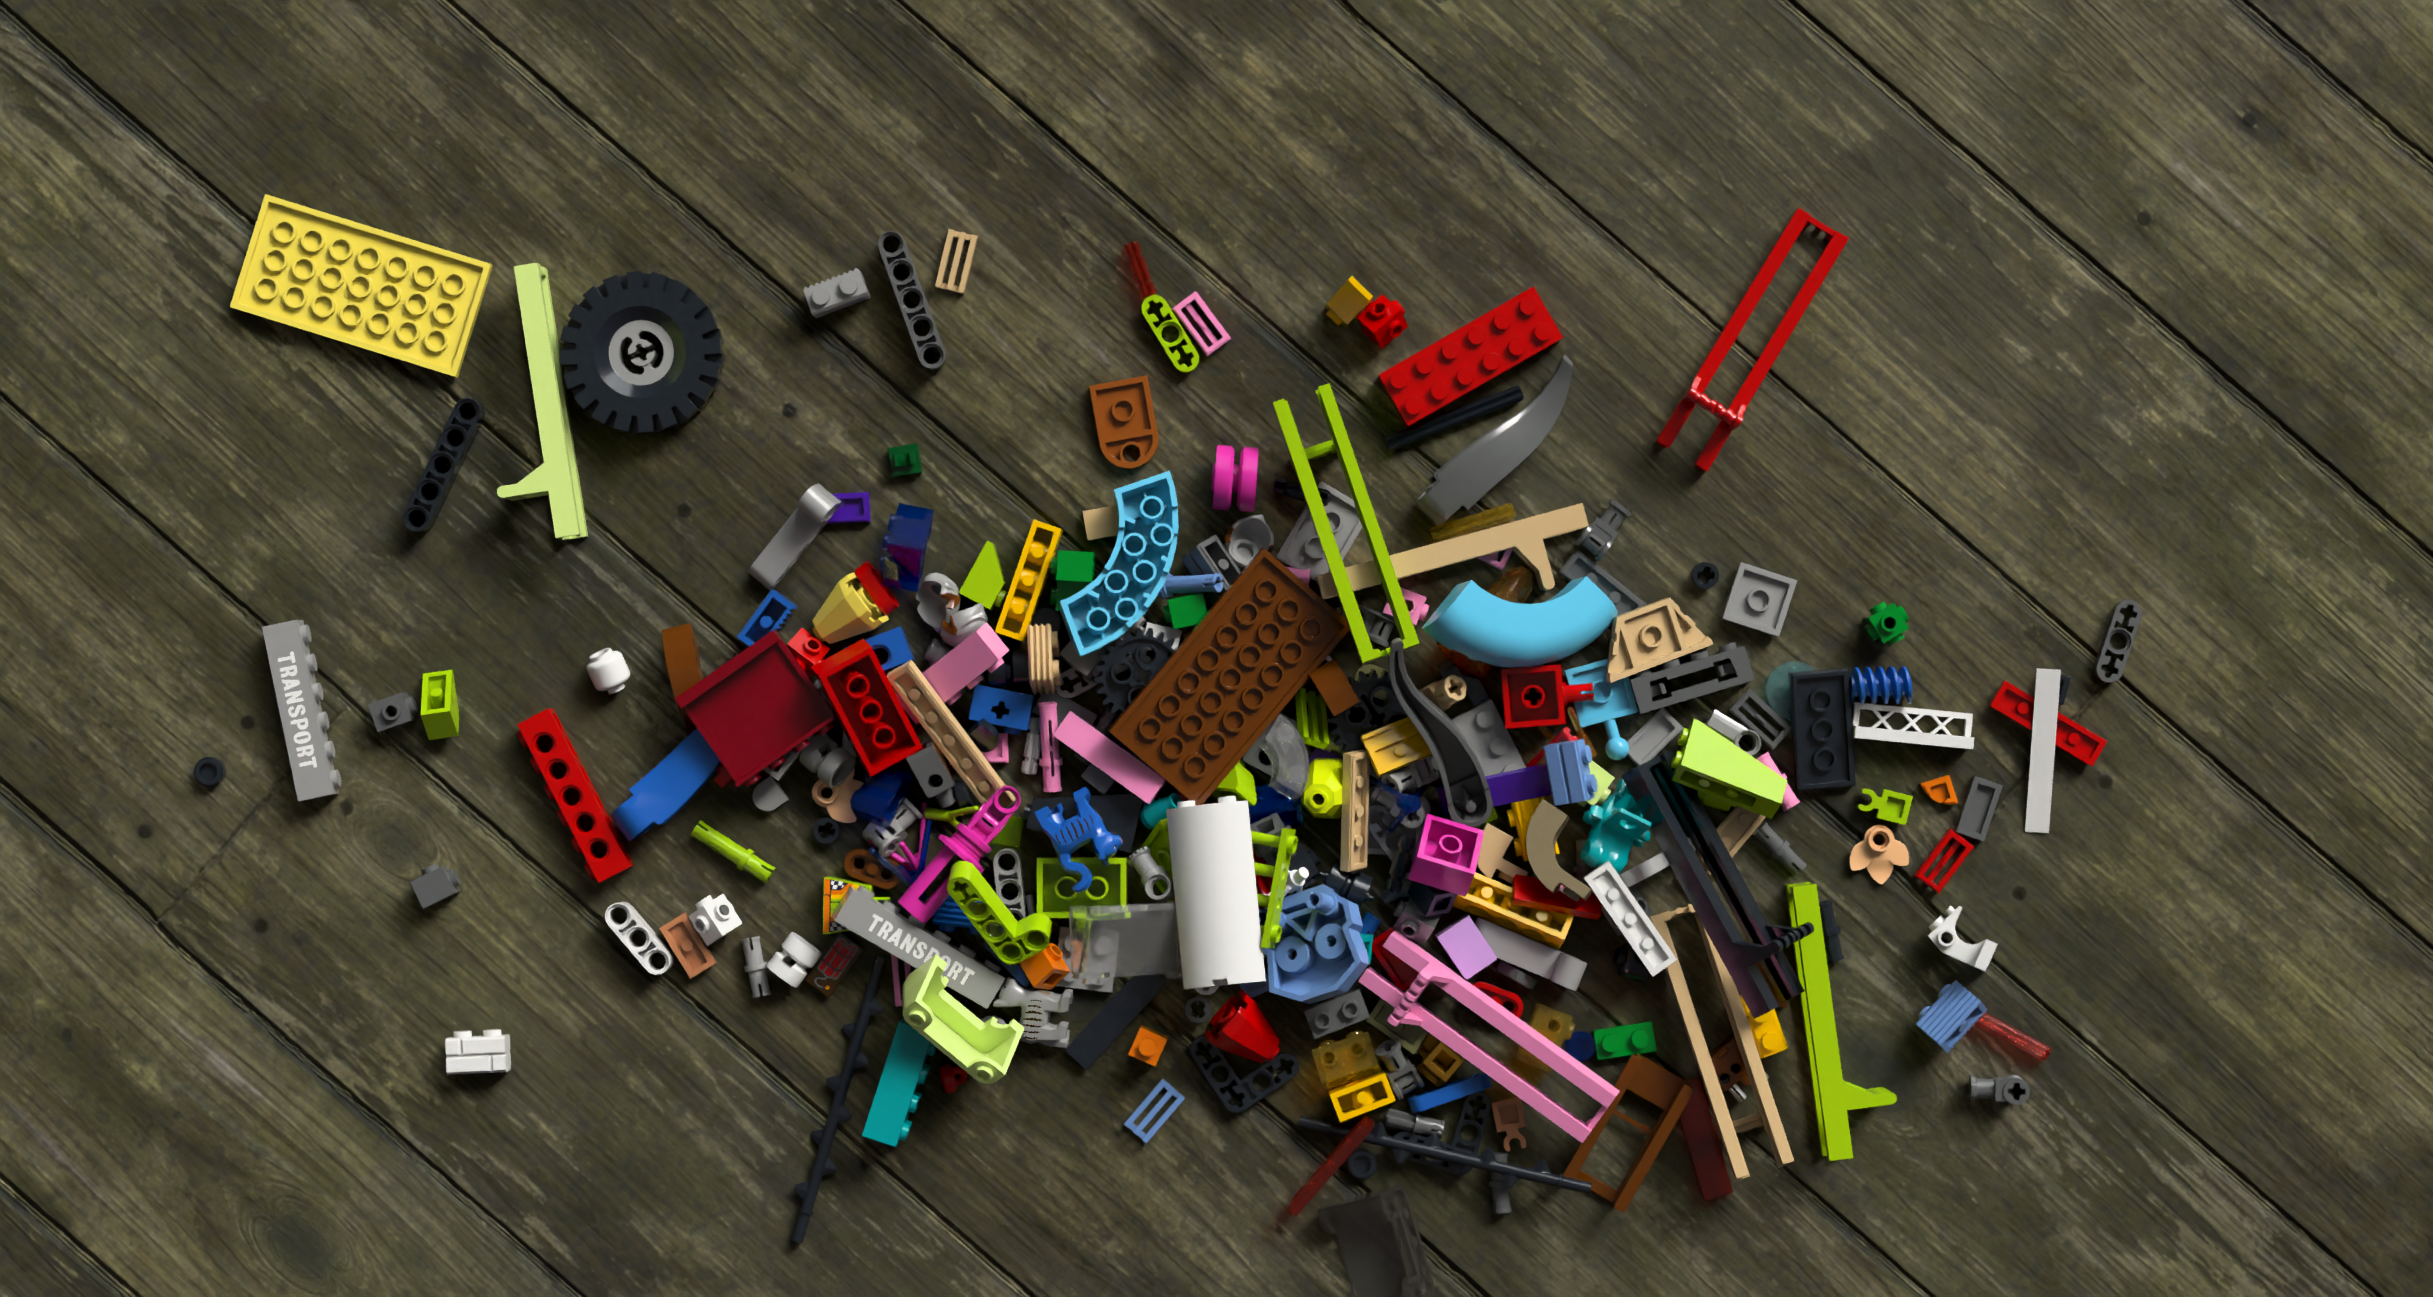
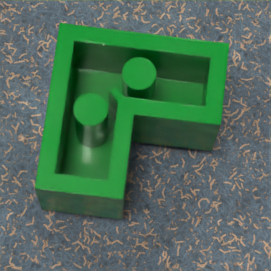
M1058 550L1057 557L1052 556L1051 574L1056 576L1057 587H1051L1050 605H1056L1057 612H1060L1059 605L1061 600L1078 593L1094 581L1096 557L1094 552Z

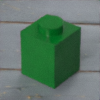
M1203 592L1168 598V605L1163 606L1166 623H1172L1173 629L1197 625L1207 613Z

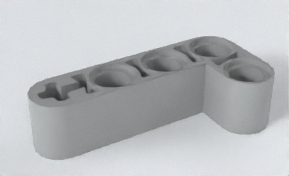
M819 483L811 486L796 504L797 509L747 572L768 590L774 589L830 520L842 502Z
M1477 917L1475 925L1497 958L1550 979L1574 991L1577 990L1588 963Z

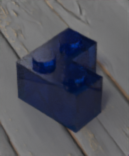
M899 503L896 515L890 514L887 528L890 534H884L881 551L886 552V555H882L879 572L884 573V586L918 592L924 570L926 549L932 531L934 510Z

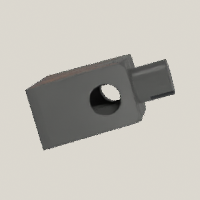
M929 737L920 742L923 747L922 749L906 757L928 799L935 796L943 809L957 802L955 794L951 789L955 785V781L938 746ZM933 774H938L941 778L937 781L931 780L930 776Z

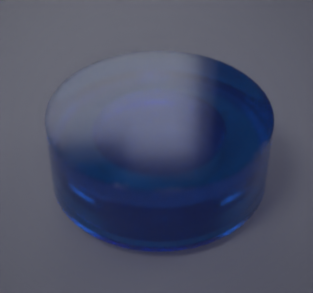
M1581 1030L1572 1032L1565 1042L1566 1052L1578 1061L1589 1059L1594 1054L1596 1047L1593 1037Z

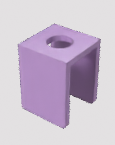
M1465 914L1435 935L1465 979L1471 978L1497 960V956L1468 914Z

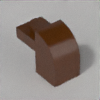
M1335 659L1309 673L1314 686L1333 716L1360 702Z

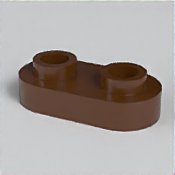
M865 849L852 850L845 857L844 868L846 872L858 880L883 889H891L898 885L902 879V869L892 859L882 857ZM857 858L864 859L865 866L863 869L856 868L855 860ZM885 868L892 870L893 876L891 879H885L882 876V871Z

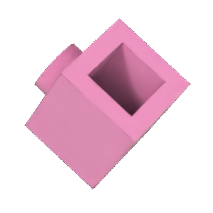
M1401 588L1413 625H1417L1418 620L1424 622L1430 606L1425 604L1427 597ZM1387 600L1382 613L1393 617Z

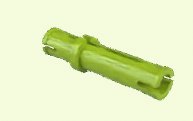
M702 820L698 822V825L695 826L691 833V837L696 838L735 863L737 869L749 872L765 884L776 869L754 855L755 851L750 848L746 850Z

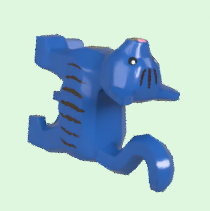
M1086 787L1073 793L1077 815L1065 820L1063 818L1065 810L1061 803L1052 810L1046 806L1034 812L1043 832L1050 838L1058 856L1059 865L1065 872L1080 876V881L1072 887L1075 893H1081L1089 888L1092 882V874L1090 869L1084 864L1072 862L1070 855L1092 841L1095 855L1101 860L1103 865L1108 866V859L1114 856L1118 848L1123 844L1119 835H1114L1106 830L1101 816L1090 806L1091 794Z

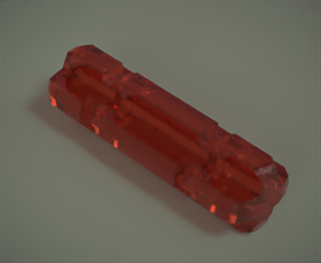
M1132 241L1125 244L1124 251L1126 256L1130 258L1129 264L1136 284L1139 283L1138 289L1141 297L1145 299L1155 295L1156 289L1153 282H1150L1151 276L1144 256L1140 254L1142 251L1139 242Z

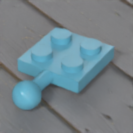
M1608 659L1565 670L1568 685L1593 682V691H1582L1581 694L1594 693V702H1573L1580 728L1604 722L1608 736V742L1605 746L1607 756L1612 760L1624 759L1629 752V745L1625 739L1620 737L1615 718L1638 712L1629 677L1607 683Z

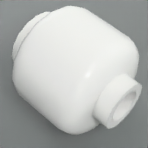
M605 648L589 657L591 661L587 664L586 669L594 687L598 691L608 690L609 694H613L625 688L624 682L630 677V671L623 655L619 651Z

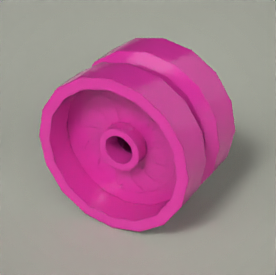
M1217 445L1216 464L1213 463L1211 491H1214L1213 510L1228 511L1231 507L1233 492L1238 493L1237 508L1239 511L1254 512L1259 448L1243 447L1240 452V465H1234V448L1227 445Z

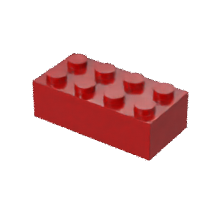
M864 639L811 667L860 764L871 777L923 748L875 652Z

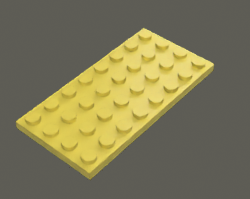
M265 194L230 307L458 378L493 265Z

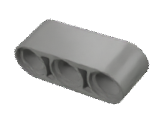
M1012 848L1002 849L995 855L993 860L996 894L1011 913H1017L1023 919L1027 917L1021 857ZM1008 853L1015 858L1013 869L1005 870L1000 866L999 859L1002 854ZM1013 883L1018 887L1019 892L1015 899L1011 900L1004 897L1002 888L1005 884Z

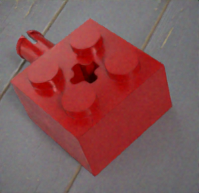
M1561 664L1501 669L1506 729L1566 724L1565 706H1567V703L1594 702V693L1581 694L1582 691H1593V682L1566 685V682H1563ZM1531 688H1536V692L1542 694V699L1537 700V705H1532L1531 700H1526V694L1531 693Z

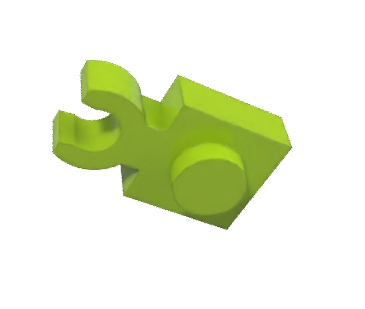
M1863 788L1860 790V793L1869 795L1870 802L1865 806L1857 804L1856 807L1859 810L1871 811L1872 809H1877L1875 818L1906 825L1913 796L1882 789L1881 796L1878 797L1871 789Z

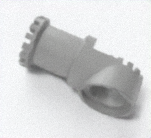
M1144 846L1140 850L1137 849V854L1133 852L1127 860L1128 865L1134 867L1141 876V883L1150 898L1158 902H1167L1172 898V895L1174 896L1173 880L1162 866L1157 865L1150 855L1151 850L1148 846ZM1159 880H1165L1167 883L1166 892L1156 896L1153 892L1154 884Z

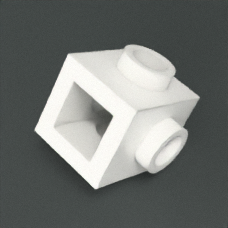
M724 894L715 899H712L710 895L695 904L698 910L688 916L695 930L701 935L707 946L742 924V921L734 911V907Z

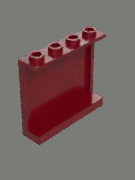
M775 629L675 698L680 708L686 711L734 779L736 787L744 784L747 788L761 778L758 772L767 766L770 770L786 761L783 757L785 753L791 749L795 753L810 744L807 739L816 732L820 736L835 726L832 721L837 718Z

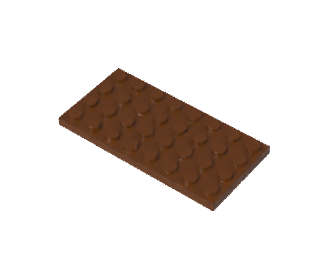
M1261 548L1108 731L1190 801H1195V805H1202L1310 677L1309 673L1319 667L1350 630L1348 622L1267 550Z

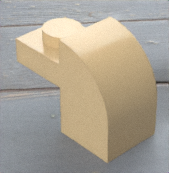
M1485 822L1482 828L1484 836L1477 862L1479 870L1491 879L1495 870L1498 869L1500 870L1498 876L1511 884L1515 874L1527 876V871L1503 859L1513 837Z

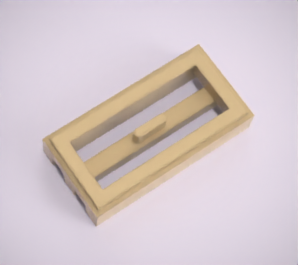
M952 229L948 230L935 284L936 288L961 294L965 293L977 244V235H970ZM955 237L959 239L947 284L943 283ZM967 240L970 241L960 285L955 286L954 283L964 241Z

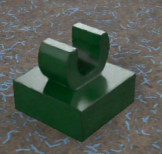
M918 443L888 448L893 478L923 473Z

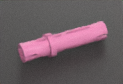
M1040 702L1038 706L1042 758L1039 759V765L1043 769V792L1062 791L1060 765L1063 764V758L1059 757V739L1053 736L1058 728L1057 702Z

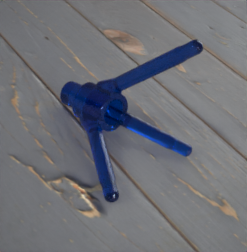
M1370 775L1369 777L1371 784L1396 799V805L1400 813L1388 828L1389 832H1393L1409 813L1420 809L1421 803L1419 798L1425 792L1427 785L1420 786L1414 795L1401 794Z
M927 820L925 824L919 865L916 870L907 872L902 865L896 868L872 847L868 849V852L906 885L907 889L925 869L932 824L930 820ZM925 891L919 897L922 902L928 898Z

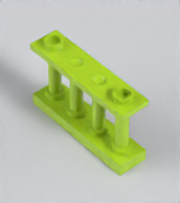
M1282 828L1281 836L1251 831L1253 844L1278 848L1275 866L1254 862L1255 875L1273 878L1270 896L1257 893L1258 906L1268 908L1265 925H1260L1262 948H1275V944L1279 943L1282 927L1279 925L1289 865L1291 854L1296 852L1298 844L1295 829Z

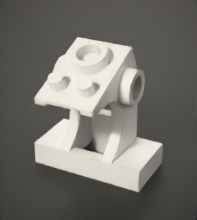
M1950 906L1946 910L1949 914L1946 919L1941 915L1928 927L1932 931L1928 937L1942 953L1986 972L1998 944L1988 939L1973 945L1960 940L1956 934L1955 926L1962 907L1959 906L1955 910ZM1944 933L1952 934V942L1948 944L1942 942V935Z

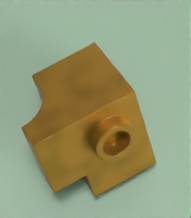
M1430 1034L1418 1052L1423 1059L1417 1065L1416 1070L1439 1088L1444 1081L1446 1082L1465 1058Z

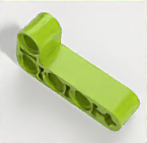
M958 861L952 865L947 883L948 893L1000 960L1007 964H1017L1047 948L1052 928V922L1048 916L1042 913H1034L1017 921L972 863Z

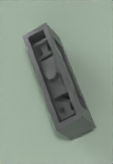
M1736 642L1718 647L1720 653L1708 656V652L1703 651L1690 655L1691 661L1680 664L1679 659L1661 664L1663 670L1652 673L1649 668L1634 674V678L1629 679L1638 709L1637 713H1646L1755 680L1745 646L1737 647ZM1727 659V664L1715 667L1718 677L1731 673L1734 674L1733 678L1718 682V679H1712L1668 692L1669 697L1652 701V697L1667 693L1664 683L1650 686V681L1660 678L1669 680L1713 667L1714 662Z

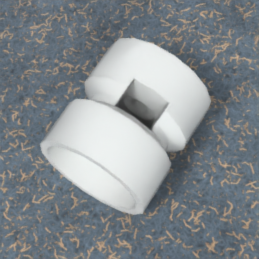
M791 932L782 944L783 951L776 952L766 966L782 980L797 988L807 975L805 969L812 968L822 953L807 940ZM792 959L796 961L794 965L790 963Z

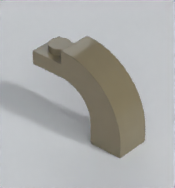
M1543 799L1533 813L1527 829L1526 849L1530 865L1538 879L1553 894H1556L1560 886L1563 885L1565 887L1562 891L1564 894L1575 901H1578L1580 897L1587 901L1593 892L1592 889L1565 872L1559 866L1555 856L1557 838L1570 818Z

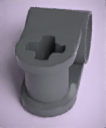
M1358 604L1370 641L1388 648V638L1394 625H1396L1394 618ZM1342 610L1341 615L1346 619L1345 613ZM1383 623H1384V626H1383V628H1382V630H1381V633H1380V635H1378V634H1379V631H1380V629H1381V627H1382V625H1383Z

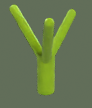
M981 805L958 810L927 807L925 809V819L946 821L956 828L959 824L955 820L957 816L975 813Z

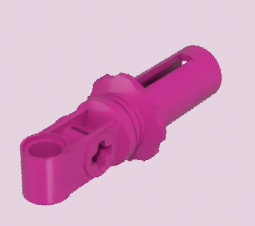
M1009 785L997 788L986 803L984 802L979 810L974 813L967 825L959 823L956 827L957 831L950 838L940 834L938 838L944 843V846L942 845L940 852L898 900V903L919 921L926 924L950 895L947 891L949 875L926 903L922 902L919 897L955 854L962 858L961 861L972 863L982 873L984 869L979 863L980 858L984 856V853L988 854L992 850L988 843L998 835L1008 822L1007 820L1018 809L1021 802L1018 791ZM1010 791L1015 795V802L1011 807L1004 808L999 805L998 797L1002 792ZM982 818H985L987 821H989L993 825V827L989 826L985 821L982 820Z

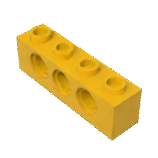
M1033 519L995 629L996 633L1025 642L1027 626L1031 625L1032 617L1051 567L1052 556L1054 557L1063 532L1061 528Z
M1476 872L1466 897L1457 894L1453 903V907L1556 950H1559L1563 944L1574 917L1573 915L1512 904V887Z

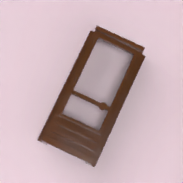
M1638 1053L1631 1055L1614 1084V1087L1620 1092L1585 1141L1580 1143L1563 1173L1565 1177L1591 1182L1590 1190L1613 1202V1207L1623 1213L1626 1211L1695 1091L1694 1088L1690 1087L1688 1081ZM1626 1089L1664 1109L1652 1130L1649 1129L1647 1124L1642 1125L1615 1109ZM1612 1113L1640 1128L1642 1133L1649 1134L1618 1190L1580 1170Z

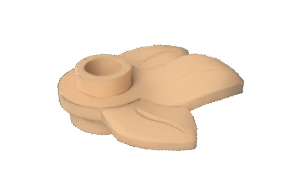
M854 769L849 777L835 788L829 787L821 779L812 788V797L816 804L827 808L828 813L834 820L843 823L856 822L854 806L865 802L872 794L868 786L853 779ZM824 788L832 789L833 794L830 798L822 797L821 792Z
M1874 825L1866 831L1864 840L1853 846L1849 864L1852 871L1861 870L1866 867L1870 876L1879 884H1883L1890 877L1894 865L1907 866L1909 864V853L1903 843L1894 839V835L1888 827ZM1876 834H1881L1884 838L1883 843L1880 845H1876L1873 841Z

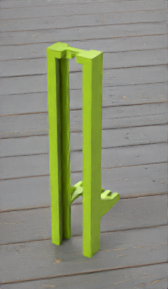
M1330 383L1319 386L1315 392L1332 440L1304 449L1287 400L1273 402V407L1288 448L1290 463L1298 477L1363 665L1388 656L1389 648L1382 651L1379 649L1373 650L1309 465V460L1311 459L1316 460L1319 457L1326 456V454L1337 453L1400 638L1404 643L1403 650L1419 646L1420 643Z
M1810 882L1786 884L1785 890L1790 927L1796 928L1806 922H1810L1814 926V932L1795 942L1793 950L1797 978L1805 990L1800 993V1002L1821 1155L1827 1156L1829 1161L1853 1158L1847 1110L1892 1105L1897 1101V1097L1884 1087L1865 1089L1843 1080L1817 884H1810Z

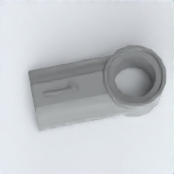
M1716 709L1712 711L1704 723L1739 748L1740 738L1745 734L1751 736L1753 747L1749 751H1745L1751 756L1760 750L1761 739L1755 731L1747 729Z

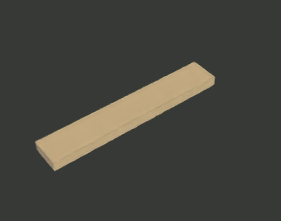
M912 659L889 672L887 678L892 687L981 805L984 802L986 803L997 788L1005 785ZM1004 791L998 797L999 805L1004 808L1011 805L1015 800L1010 791Z

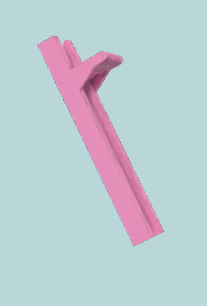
M1397 930L1391 933L1383 947L1418 971L1417 978L1406 993L1371 967L1366 969L1358 981L1395 1008L1387 1021L1396 1027L1400 1023L1421 1026L1583 1143L1620 1091ZM1432 981L1601 1103L1602 1106L1594 1118H1589L1585 1123L1416 1001L1425 987Z

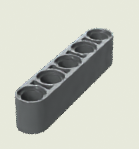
M886 231L878 240V248L919 361L928 370H940L947 361L946 351L909 249L901 234L896 231ZM890 238H896L900 241V248L894 253L885 251V243ZM900 266L910 268V276L904 281H899L895 278V270ZM912 293L918 294L920 296V304L913 309L907 308L905 306V298ZM926 321L930 324V332L922 337L916 335L915 326L917 323ZM930 349L940 351L941 357L936 364H928L925 361V354Z

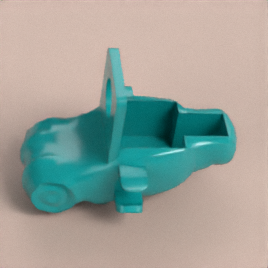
M1623 779L1618 781L1614 792L1607 797L1603 804L1600 806L1592 805L1590 811L1584 812L1583 821L1592 826L1588 833V839L1583 845L1581 858L1591 868H1598L1606 861H1609L1618 875H1620L1628 862V854L1631 851L1632 845L1640 848L1643 842L1649 841L1650 832L1648 830L1651 828L1652 823L1643 819V815Z

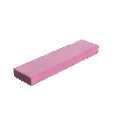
M1069 711L1053 734L1061 742L1148 804H1151L1166 783V780L1161 775L1072 711Z

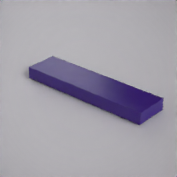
M1546 764L1485 776L1493 807L1552 795ZM1438 786L1437 792L1443 815L1448 817L1450 814L1444 787Z

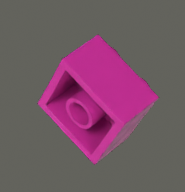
M1427 813L1418 837L1408 879L1466 897L1475 875L1484 831Z

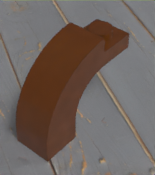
M691 623L662 630L665 659L675 698L704 679L700 664L699 645ZM676 702L680 717L684 719L688 733L693 732L697 727L683 708L681 709Z

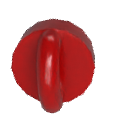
M950 1063L938 1068L940 1081L946 1094L957 1092V1086L963 1084L967 1079V1072L960 1066L951 1068ZM960 1074V1077L955 1079L954 1075Z

